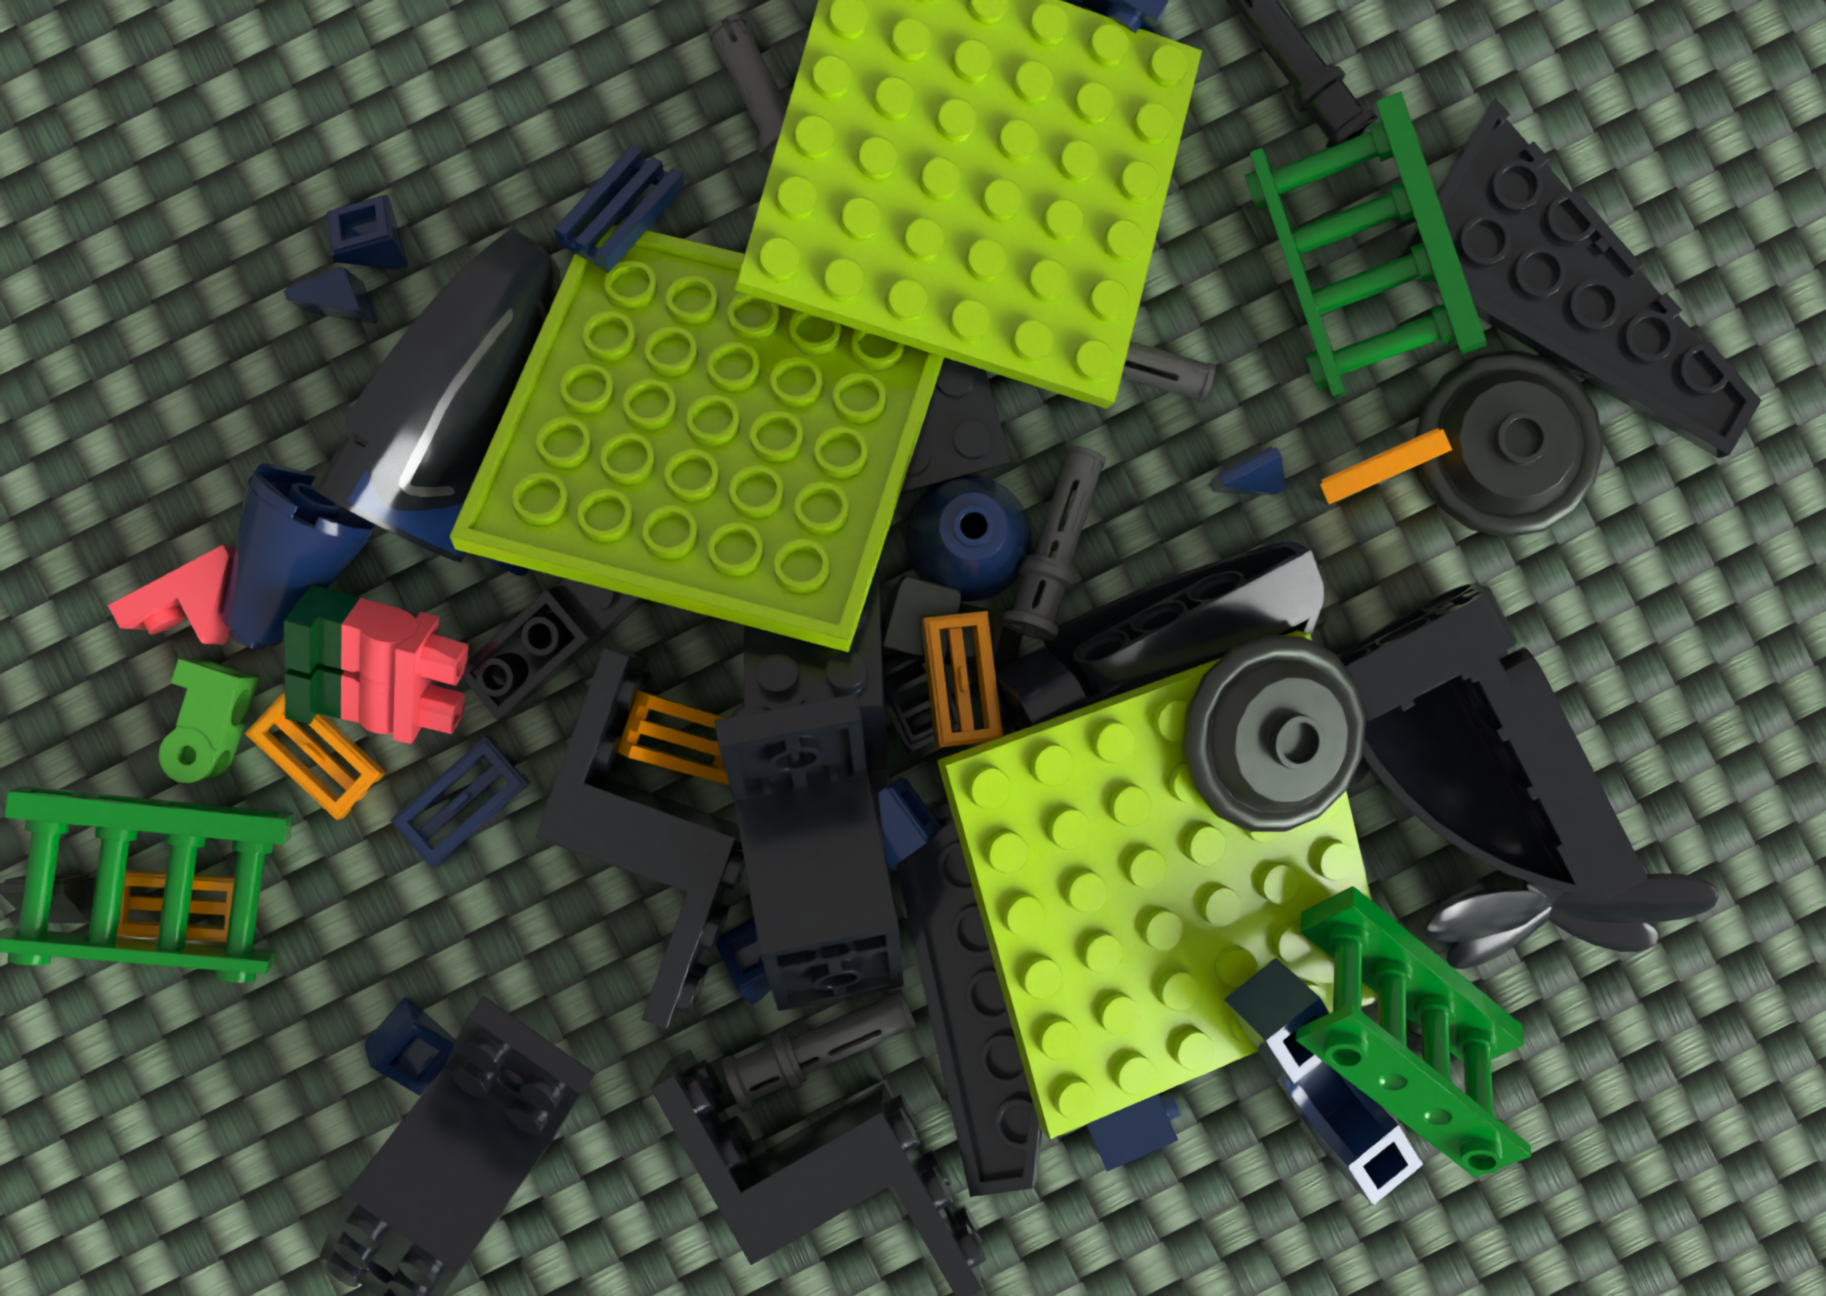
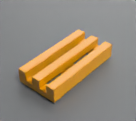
M1436 428L1322 479L1320 487L1329 505L1447 453L1452 448L1444 430Z
M988 611L921 619L936 748L989 742L1003 737ZM972 626L984 729L974 730L962 627ZM942 629H947L959 726V732L955 733L951 731L939 632Z
M638 690L617 752L631 759L730 786L717 741L645 720L649 709L716 729L714 720L728 717ZM640 734L713 754L715 758L713 764L710 765L637 744Z
M284 691L245 734L336 820L344 819L352 810L351 807L357 801H360L369 792L368 789L373 783L378 782L386 772L326 715L317 714L311 724L308 725L361 774L356 779L298 723L285 719ZM274 723L346 790L340 798L268 731Z
M126 870L117 936L158 938L160 922L128 920L129 909L162 911L163 897L130 895V886L165 888L167 872ZM194 874L192 890L225 891L227 896L226 901L191 899L189 913L225 915V925L188 924L186 940L226 942L235 876Z

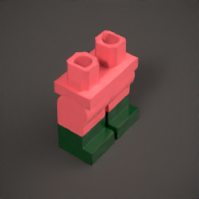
M311 584L284 619V667L288 668L285 672V719L311 724L317 714L357 722L373 733L393 734V740L408 744L413 743L421 728L453 734L464 714L465 694L436 686V681L455 686L458 684L467 664L468 644L439 636V616L419 612L415 618L412 614L400 608Z

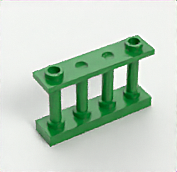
M1401 91L1376 101L1380 121L1369 125L1370 132L1275 170H1272L1269 159L1261 147L1250 152L1255 171L1245 174V179L1257 211L1266 207L1269 208L1316 347L1315 351L1306 354L1314 383L1318 390L1329 386L1331 394L1335 399L1348 395L1342 377L1343 374L1441 339L1443 345L1456 341L1460 355L1486 346V338ZM1378 156L1381 162L1390 158L1394 159L1401 182L1389 186L1391 193L1292 230L1281 194ZM1400 217L1401 223L1411 219L1415 220L1422 243L1410 247L1411 254L1316 290L1312 289L1301 254ZM1419 278L1422 284L1435 280L1443 304L1431 308L1433 315L1333 350L1322 314Z
M31 786L10 790L7 793L4 818L26 820L25 830L32 833L19 928L5 927L0 930V952L8 953V962L19 965L50 964L52 956L216 970L215 979L221 981L253 982L256 979V974L268 973L274 964L276 952L275 950L253 949L265 854L272 853L273 844L284 845L291 838L294 813ZM69 824L96 827L95 837L101 838L89 934L48 931L60 834L68 833ZM138 831L165 833L164 844L170 845L158 940L117 937L129 841L137 840ZM206 838L233 840L232 850L238 852L226 946L185 943L198 847H205Z
M1354 886L1302 911L1300 933L1334 959L1333 1012L1297 1028L1296 1041L1474 1178L1483 1174L1497 1172L1502 1167L1531 1157V1145L1494 1117L1491 1060L1524 1046L1522 1024ZM1362 982L1378 994V1024L1361 1012ZM1406 1017L1422 1029V1059L1407 1048ZM1450 1052L1464 1063L1465 1093L1451 1083Z

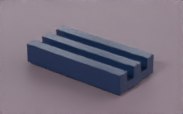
M631 145L554 228L557 243L609 272L685 188L683 173L674 168L669 172L664 171L662 161L653 156L648 161L644 160L642 150ZM651 183L655 185V188L600 248L595 247L613 225L618 226L630 213V206Z
M485 736L390 820L431 868L438 866L532 783L524 773L521 774L514 767L515 763L511 758L500 751L497 747V742L491 736ZM484 757L492 763L488 770L422 828L418 830L414 826L412 821ZM503 776L507 780L508 784L435 848L428 842L431 837L498 778Z

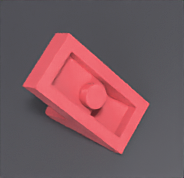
M221 545L109 604L108 607L119 628L147 630L150 635L157 634L183 622L186 619L184 611L197 637L203 644L224 645L228 640L230 628L222 621L221 614L235 547Z

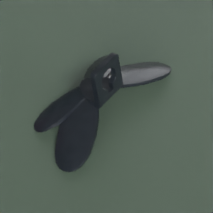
M1673 873L1646 874L1647 879L1611 897L1600 899L1587 898L1549 889L1522 879L1523 888L1482 890L1450 901L1431 916L1427 923L1426 932L1433 940L1456 942L1447 954L1448 964L1455 969L1479 966L1504 954L1525 940L1547 921L1592 945L1619 952H1639L1651 948L1657 941V931L1650 923L1685 919L1705 913L1717 903L1718 892L1713 884L1704 879Z

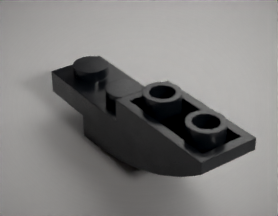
M565 578L556 587L546 589L469 659L462 678L497 720L502 719L585 654L646 602L647 599Z

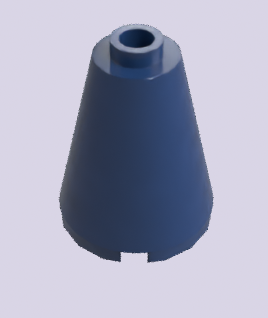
M263 463L258 466L253 476L248 480L221 614L222 621L230 628L228 631L229 635L238 643L254 649H264L266 645H279L284 641V619L309 586L314 584L329 588L371 539L376 525L315 491V487L311 486L315 476L282 465Z
M967 475L936 484L918 500L907 523V553L911 565L919 578L961 591L960 601L971 602L987 599L1007 589L1020 576L1018 572L1020 564L1030 555L1031 527L1022 504L1006 487L985 477ZM962 521L977 522L984 528L986 533L978 539L967 538L962 533L960 524Z

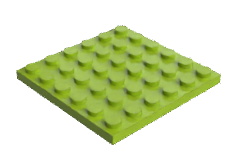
M818 0L734 290L1108 409L1116 400L1202 50L1140 28L1135 34L1109 17L1061 0Z
M621 224L618 226L613 225L595 247L600 248ZM646 230L609 272L574 254L452 529L450 539L455 550L849 652L944 357L735 291L745 255L743 253Z
M1294 631L1286 634V636H1303L1311 640L1309 633ZM1221 658L937 760L1041 1130L1050 1139L1258 1052L1224 999L1275 958L1321 998L1329 1013L1333 1012L1334 959L1300 933L1301 912L1351 886L1357 888L1372 901L1347 792L1343 793L1319 818L1287 832H1248L1217 817L1192 787L1182 747L1186 710L1203 675ZM1362 982L1361 1007L1378 1001V994Z

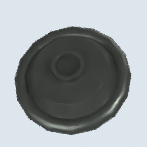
M1516 350L1475 355L1444 374L1422 404L1415 434L1416 438L1436 428H1439V430L1443 429L1452 448L1451 451L1418 465L1420 478L1438 507L1470 530L1504 538L1543 532L1574 513L1596 482L1604 448L1598 410L1580 381L1549 358Z
M1264 635L1231 648L1203 675L1186 710L1182 751L1192 787L1217 817L1248 832H1287L1319 818L1346 792L1362 758L1366 715L1358 684L1335 653L1303 636Z

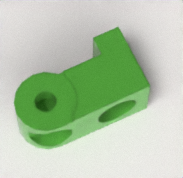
M202 657L178 658L171 683L187 688L177 719L176 729L164 738L159 748L158 757L162 770L169 778L180 783L189 784L219 777L228 770L234 759L260 676Z

